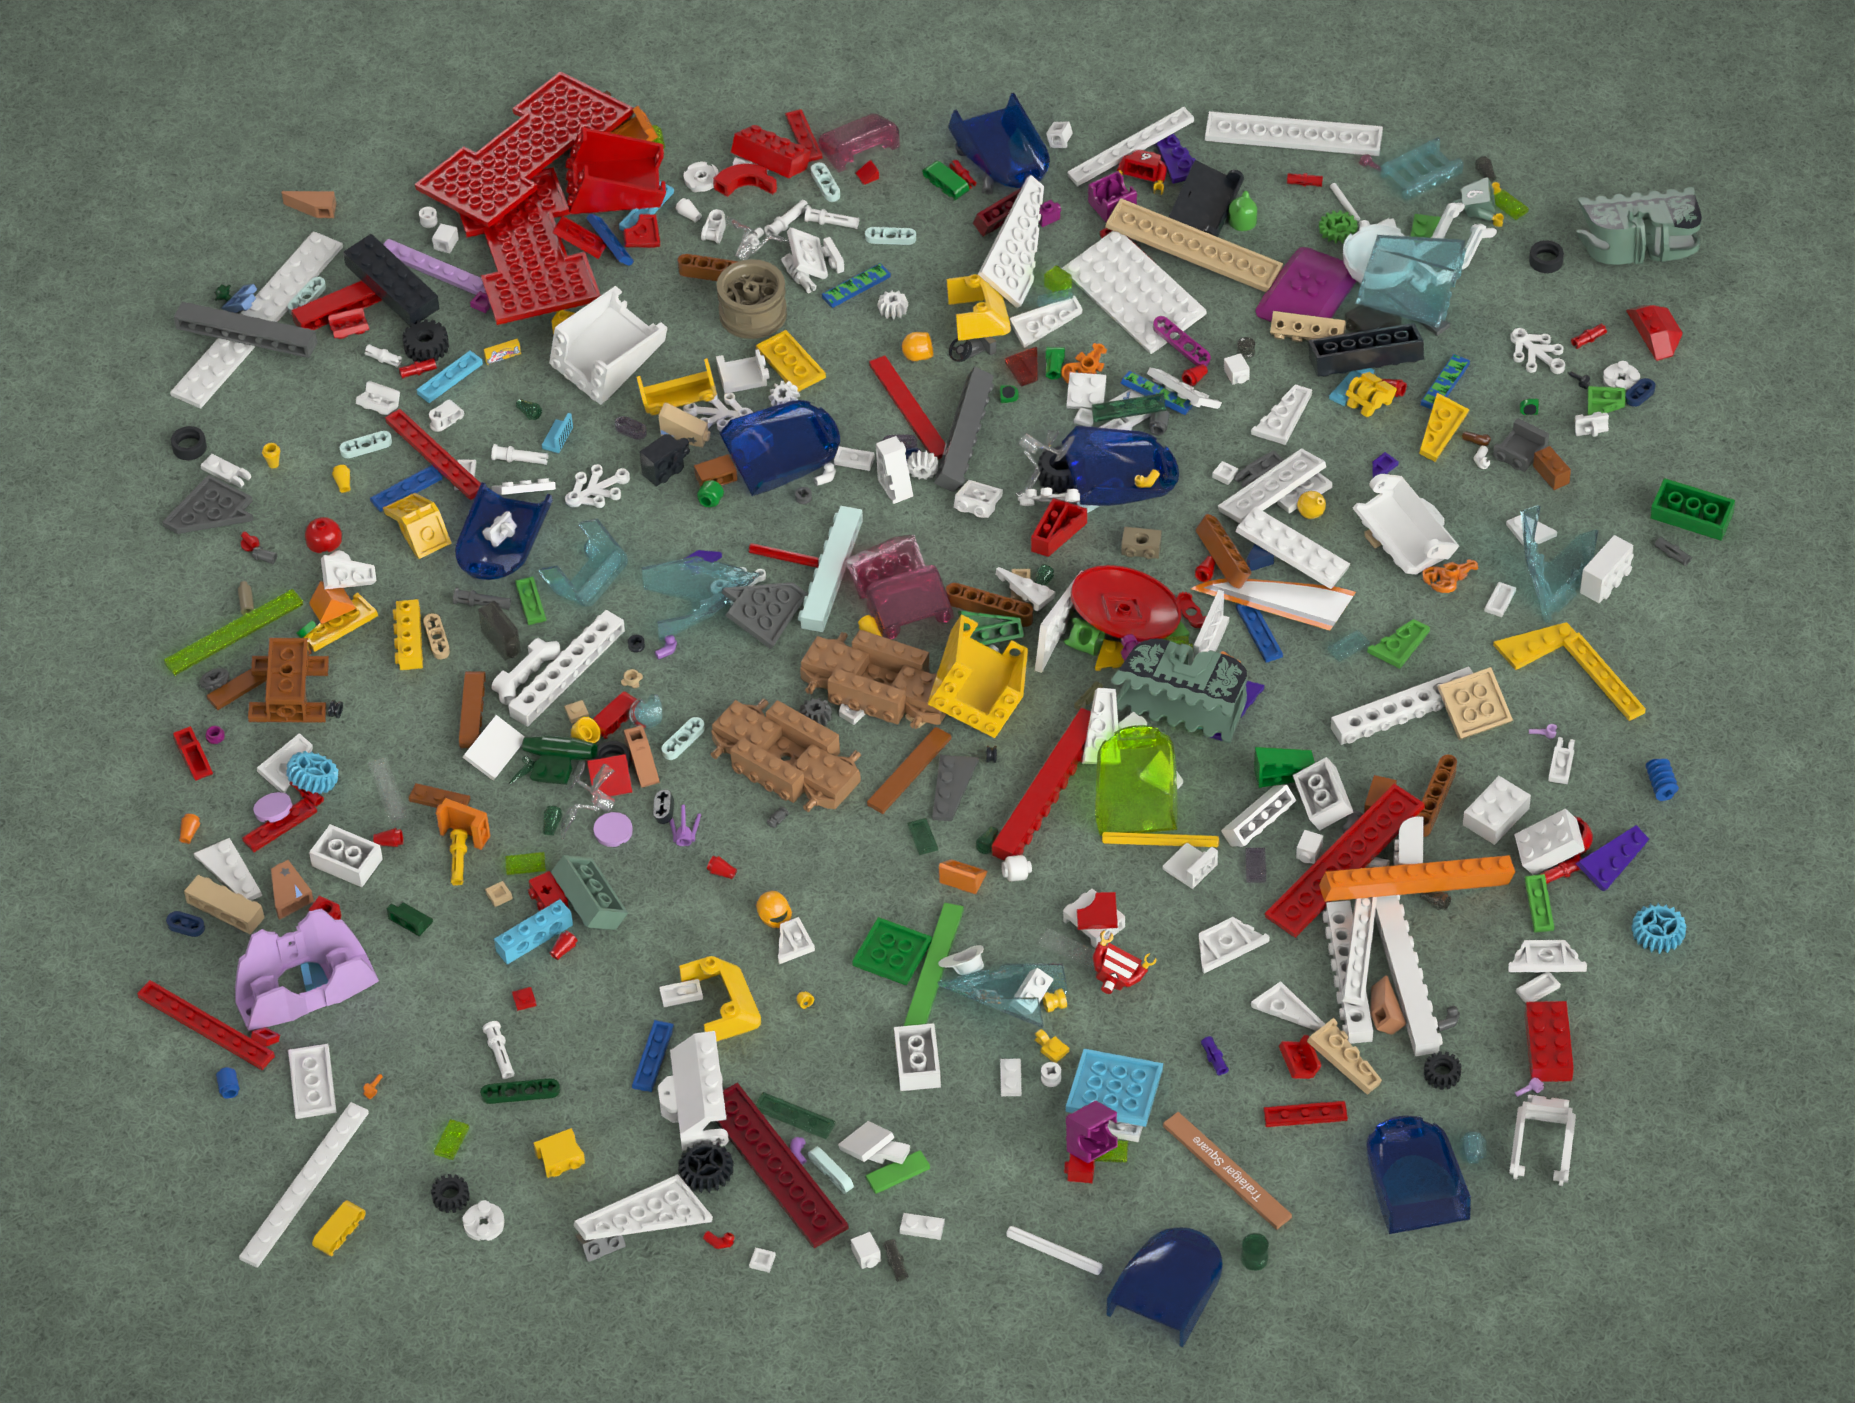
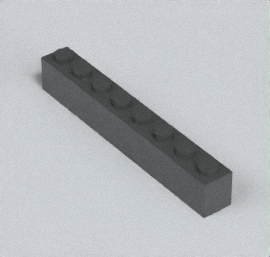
M182 302L174 315L176 329L306 358H310L317 345L315 330L193 303Z
M975 366L966 377L934 481L935 484L951 492H954L958 487L961 488L965 481L963 476L969 468L967 462L973 455V450L971 449L977 441L978 437H976V434L982 425L980 420L983 419L986 412L984 407H986L990 399L988 394L994 386L992 384L994 376Z

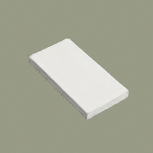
M322 1044L288 1050L296 1119L336 1113L329 1045Z

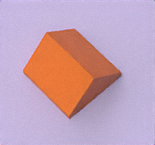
M320 581L309 602L321 624L356 609L344 588L324 589V582Z
M950 859L940 863L939 881L942 884L976 894L988 871Z

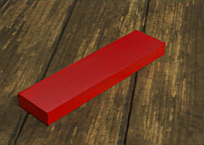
M802 109L785 113L797 143L811 150L809 162L823 159L821 150Z
M305 797L289 809L290 813L286 817L276 822L268 821L242 837V841L254 853L317 813V809Z
M1345 1101L1263 1108L1266 1127L1348 1121Z

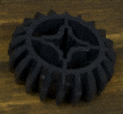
M702 1140L701 1145L694 1143L693 1148L687 1147L686 1152H682L681 1159L678 1162L680 1177L688 1187L691 1186L693 1192L697 1188H699L701 1193L704 1189H707L710 1193L711 1188L718 1191L719 1184L725 1187L726 1181H730L731 1175L734 1172V1162L730 1152H727L725 1146L721 1147L719 1142L713 1145L711 1140L708 1144H705ZM715 1159L722 1163L721 1167L715 1163ZM690 1166L697 1170L696 1174L690 1170Z

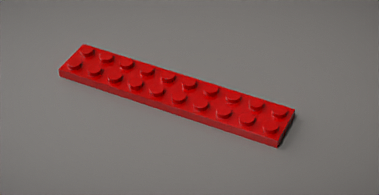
M1393 784L1265 912V918L1296 938L1326 908V903L1332 902L1324 901L1319 886L1325 872L1365 868L1399 834L1402 823L1409 818L1416 817L1425 808L1424 803L1398 785Z

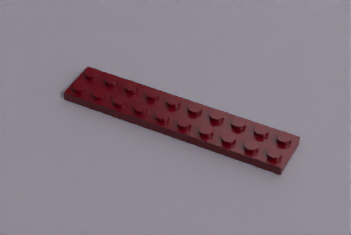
M737 1082L723 1090L726 1119L715 1122L721 1129L727 1131L729 1140L810 1245L815 1249L848 1230L849 1224Z

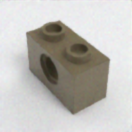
M1124 527L1121 555L1159 559L1162 530Z

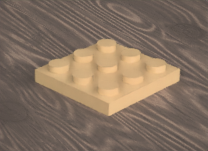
M1491 667L1437 687L1459 740L1513 721Z

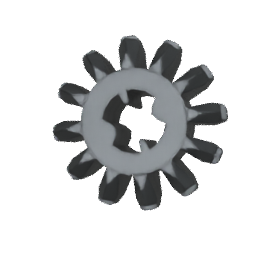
M820 697L817 700L811 698L810 701L805 700L804 705L800 706L801 714L823 726H827V721H831L832 709L828 705L827 700L822 701Z

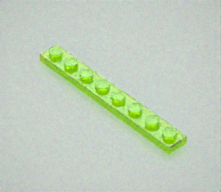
M291 589L165 658L164 664L175 676L301 607L303 600Z

